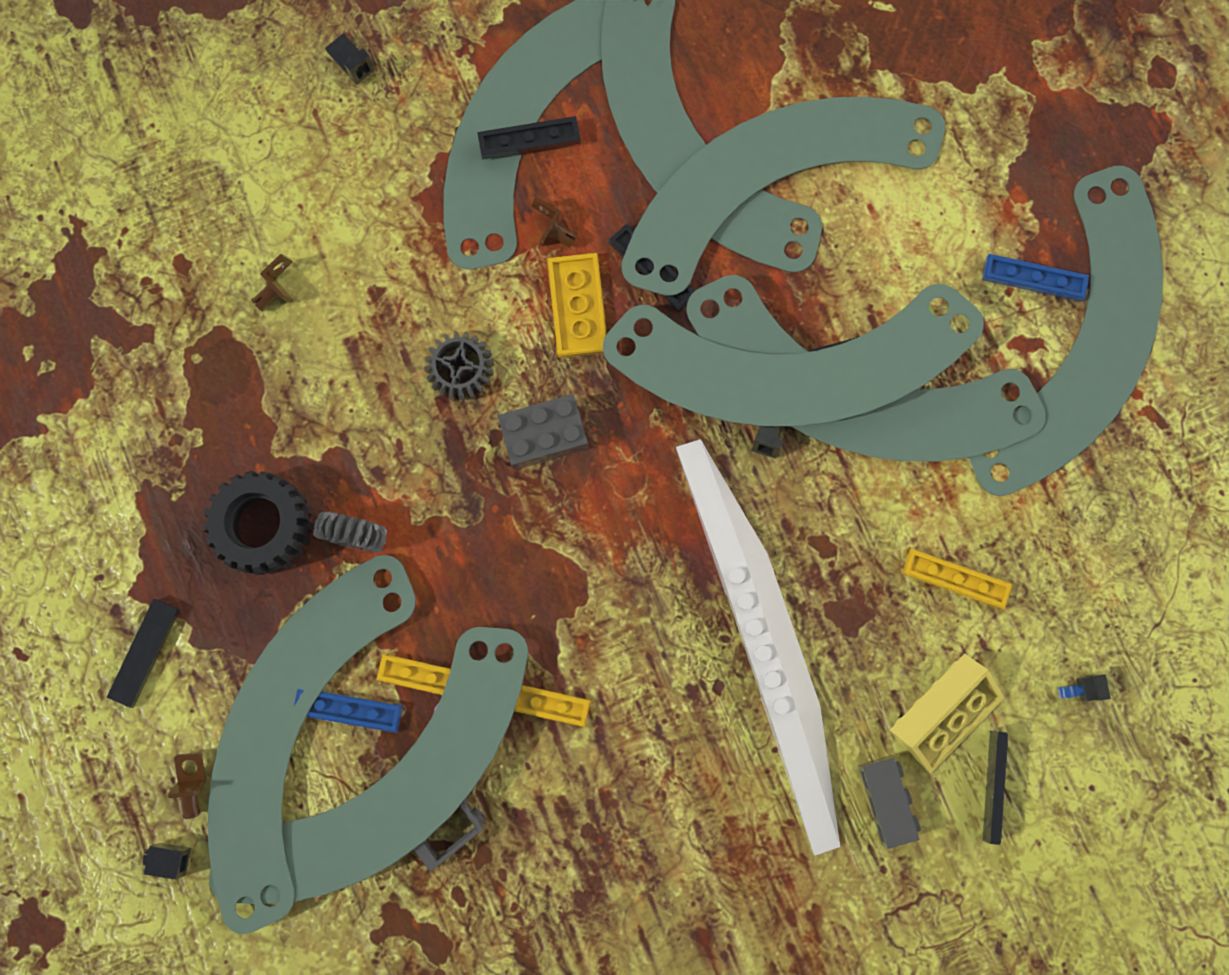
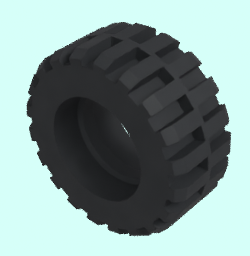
M254 471L245 472L244 477L237 474L230 477L232 483L227 484L223 482L218 487L220 490L218 495L212 494L208 500L212 502L210 509L205 508L203 515L208 517V523H203V532L209 533V537L205 539L207 545L214 548L212 553L217 559L223 560L225 565L245 573L264 575L265 573H277L281 567L287 569L293 565L291 560L294 557L299 559L304 552L301 551V548L304 544L308 546L311 538L307 537L308 531H313V523L309 521L312 511L306 505L307 499L294 485L269 472L261 471L258 474ZM258 500L272 501L278 507L280 513V525L276 535L270 542L261 547L252 548L246 546L241 541L238 533V522L242 512L250 504Z

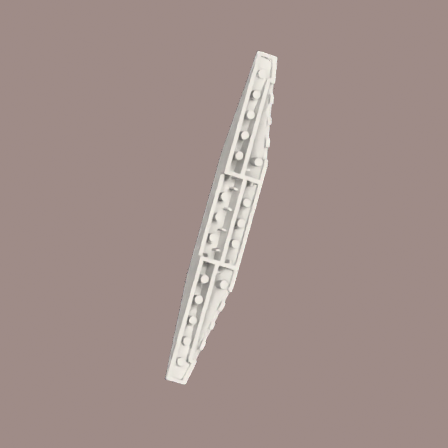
M701 439L678 446L676 450L725 595L728 597L761 695L760 698L813 854L815 856L839 848L840 841L821 707L769 556Z

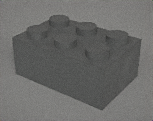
M574 394L498 415L510 462L514 470L589 449Z

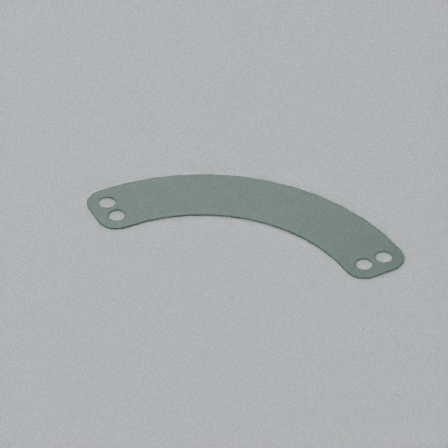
M575 0L539 22L502 55L485 76L469 102L455 135L448 159L444 185L443 221L449 258L456 266L472 270L501 264L513 256L517 247L514 223V188L522 153L482 160L477 132L536 123L543 111L563 88L582 72L602 60V21L606 0ZM624 0L628 3L635 2L634 0ZM652 0L648 7L657 8L662 4L663 0ZM491 234H498L504 240L502 248L498 251H490L485 246V240ZM467 239L477 241L479 244L478 252L473 256H465L460 249L463 241Z
M606 0L602 21L601 56L603 79L609 107L619 134L633 161L652 188L658 193L667 180L691 156L706 146V143L693 127L683 108L672 73L670 29L675 0H663L662 4L657 8L648 7L644 0H636L632 3L625 2L624 0ZM761 189L738 206L721 224L711 239L727 249L758 263L787 272H800L807 269L815 259L822 231V223L819 215L813 209L781 199ZM797 218L804 219L808 223L807 233L801 236L793 234L790 230V223ZM787 243H799L803 249L802 255L797 259L788 258L784 252V247Z
M835 97L793 104L745 121L708 143L691 156L667 180L647 207L634 230L622 260L623 276L631 285L637 288L666 296L677 295L689 286L704 249L721 224L738 206L756 192L798 171L840 162H875L911 169L927 168L938 157L945 132L944 119L934 108L911 102L874 97ZM919 118L927 119L931 123V131L927 134L917 133L913 127L914 122ZM913 140L921 141L925 145V153L921 156L911 155L907 149L909 142ZM647 258L653 262L654 270L652 273L641 275L636 271L635 264L639 259ZM666 265L674 266L678 270V278L673 282L663 281L659 274L662 267Z
M1112 166L1087 175L1077 183L1074 189V200L1084 225L1089 246L1091 268L1090 292L1085 317L1069 355L1056 374L1037 393L1046 413L1042 429L1032 437L999 449L998 455L994 458H987L983 454L968 457L979 484L992 495L1006 496L1042 480L1069 463L1093 443L1113 421L1125 404L1147 363L1156 335L1162 303L1163 268L1161 248L1153 210L1142 181L1134 170L1126 166ZM1113 180H1125L1129 186L1128 193L1123 196L1114 194L1111 190ZM1099 187L1104 190L1106 194L1105 201L1101 204L1092 203L1088 198L1089 189ZM1020 406L1013 411V418L1018 424L1025 425L1031 420V411L1025 406ZM1001 463L1007 466L1009 477L1006 481L997 482L991 477L990 471L993 465Z
M724 276L697 289L688 300L687 315L699 337L722 346L764 354L808 352L779 326L765 308L752 284L741 276ZM736 289L742 294V302L739 306L729 307L725 304L723 296L727 290ZM713 300L719 305V313L716 317L706 318L702 315L700 307L704 301ZM1005 369L980 380L958 386L938 389H916L897 401L857 416L834 422L791 427L836 448L869 457L897 461L937 462L981 455L1003 449L1032 437L1044 426L1046 413L1029 378L1018 370ZM1013 383L1019 388V397L1015 401L1009 402L1002 397L1001 388L1004 384ZM1025 406L1031 411L1029 423L1021 425L1014 420L1013 411L1016 407Z
M933 284L923 289L903 310L887 322L851 341L812 352L764 354L719 345L679 326L652 306L638 305L628 310L607 333L603 342V352L605 358L612 366L637 385L670 403L697 414L728 422L757 426H805L834 422L867 413L897 401L927 384L952 365L980 337L984 321L978 308L955 289L944 284ZM942 298L947 301L949 310L944 316H935L931 313L929 305L933 299ZM964 315L969 321L968 330L964 333L954 332L950 327V320L953 316ZM648 319L653 325L651 334L646 337L638 336L634 332L636 321ZM622 338L632 339L636 345L634 353L629 356L620 355L616 348L618 341Z
M376 556L344 573L315 594L291 616L268 643L248 673L232 705L220 738L212 772L208 805V848L213 884L221 915L226 926L233 932L248 934L285 917L293 906L295 890L286 861L282 834L284 781L290 755L298 732L310 708L337 671L367 644L404 623L412 615L416 604L414 591L403 565L392 556ZM381 569L390 571L392 575V581L386 588H378L374 584V575ZM389 593H397L401 597V606L395 612H388L383 607V599ZM297 689L304 690L294 706ZM268 885L276 886L280 892L278 903L272 907L264 905L261 900L262 890ZM242 897H249L254 901L255 910L249 918H241L236 912V904Z
M475 627L462 634L456 644L450 675L441 700L430 722L401 761L381 780L346 803L316 816L282 823L286 861L295 890L294 902L329 894L367 879L411 852L452 816L475 788L489 766L511 722L521 692L528 658L527 643L518 632L510 629ZM482 641L488 647L487 656L479 661L473 660L470 657L469 649L473 643ZM503 643L510 644L514 649L513 658L506 663L499 662L495 657L496 648ZM210 870V888L213 894L216 896L212 878V871ZM274 885L266 886L261 893L263 904L278 903L280 899L278 888ZM242 897L237 903L254 904V901L249 897Z

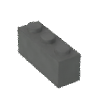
M888 756L858 765L882 846L890 849L920 840L917 833L921 831L920 824L916 815H912L909 807L912 804V798L909 790L903 787L901 778L904 777L900 762L895 761L894 757Z

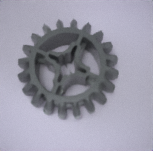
M455 331L453 334L454 338L450 339L448 334H444L445 341L443 343L436 339L437 349L429 347L428 350L433 356L425 357V361L430 365L425 366L424 371L430 373L426 379L429 383L434 382L432 384L434 391L440 389L439 394L442 397L449 393L450 400H454L456 395L459 394L460 400L464 401L466 393L471 398H474L475 394L473 391L475 389L483 393L484 390L481 384H490L489 379L485 376L494 375L493 370L489 368L494 366V360L488 359L492 356L491 350H485L487 345L484 341L478 343V336L474 335L470 339L469 333L465 331L462 338H460L459 333ZM457 349L453 356H445L450 351ZM467 349L478 355L480 360L479 366L467 360ZM460 362H463L464 367L460 366L459 370H456L454 366H459ZM440 367H444L445 370L451 372V383L446 382L440 377ZM466 376H474L470 381L462 384Z
M321 512L314 525L313 535L316 538L368 552L378 553L382 551L387 539L385 527L343 514Z

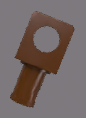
M535 197L532 207L552 218L539 245L543 246L546 239L552 237L568 246V248H571L578 234L558 223L561 212L559 209Z
M283 254L275 258L260 273L267 281V286L252 298L251 301L262 312L278 296L290 303L294 301L276 280L293 262ZM282 263L278 269L274 270L278 264Z
M200 752L178 754L174 757L178 782L168 793V798L180 797L182 818L191 819L201 814L197 793L206 783L203 757ZM186 760L194 761L197 765V771L193 774L186 773L182 768L183 762Z

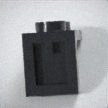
M345 34L340 35L325 48L332 59L356 85L375 71L369 54L364 49L359 51Z

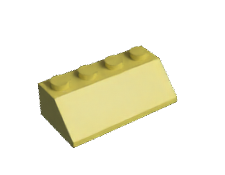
M964 654L952 664L951 668L939 680L934 682L932 687L914 703L913 707L903 717L896 721L890 731L916 761L931 774L1005 697L989 670Z

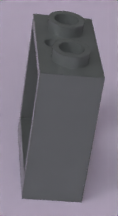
M469 796L466 797L459 807L475 826L441 855H438L427 839L414 849L430 872L486 827L483 822L486 820L485 816L478 807H471L467 801Z

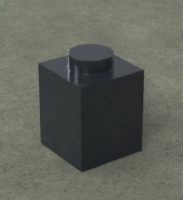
M164 843L149 846L143 857L144 875L174 880L186 876L191 848Z

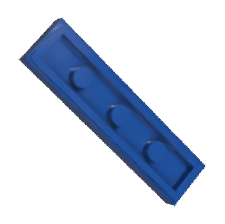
M988 254L985 260L982 280L1083 302L1086 298L1089 275Z
M297 689L294 706L304 690ZM321 691L306 717L398 733L403 706Z

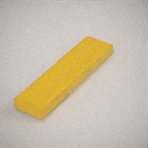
M912 548L909 549L901 573L1001 610L1006 608L1013 586L1011 583Z

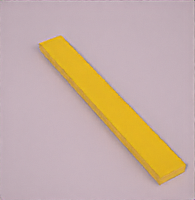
M382 654L376 680L443 695L451 669ZM522 685L514 711L585 727L591 700Z

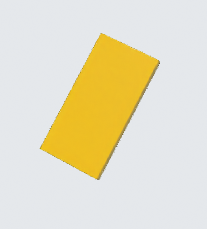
M590 253L547 258L558 358L604 353L603 342L607 332L598 254Z

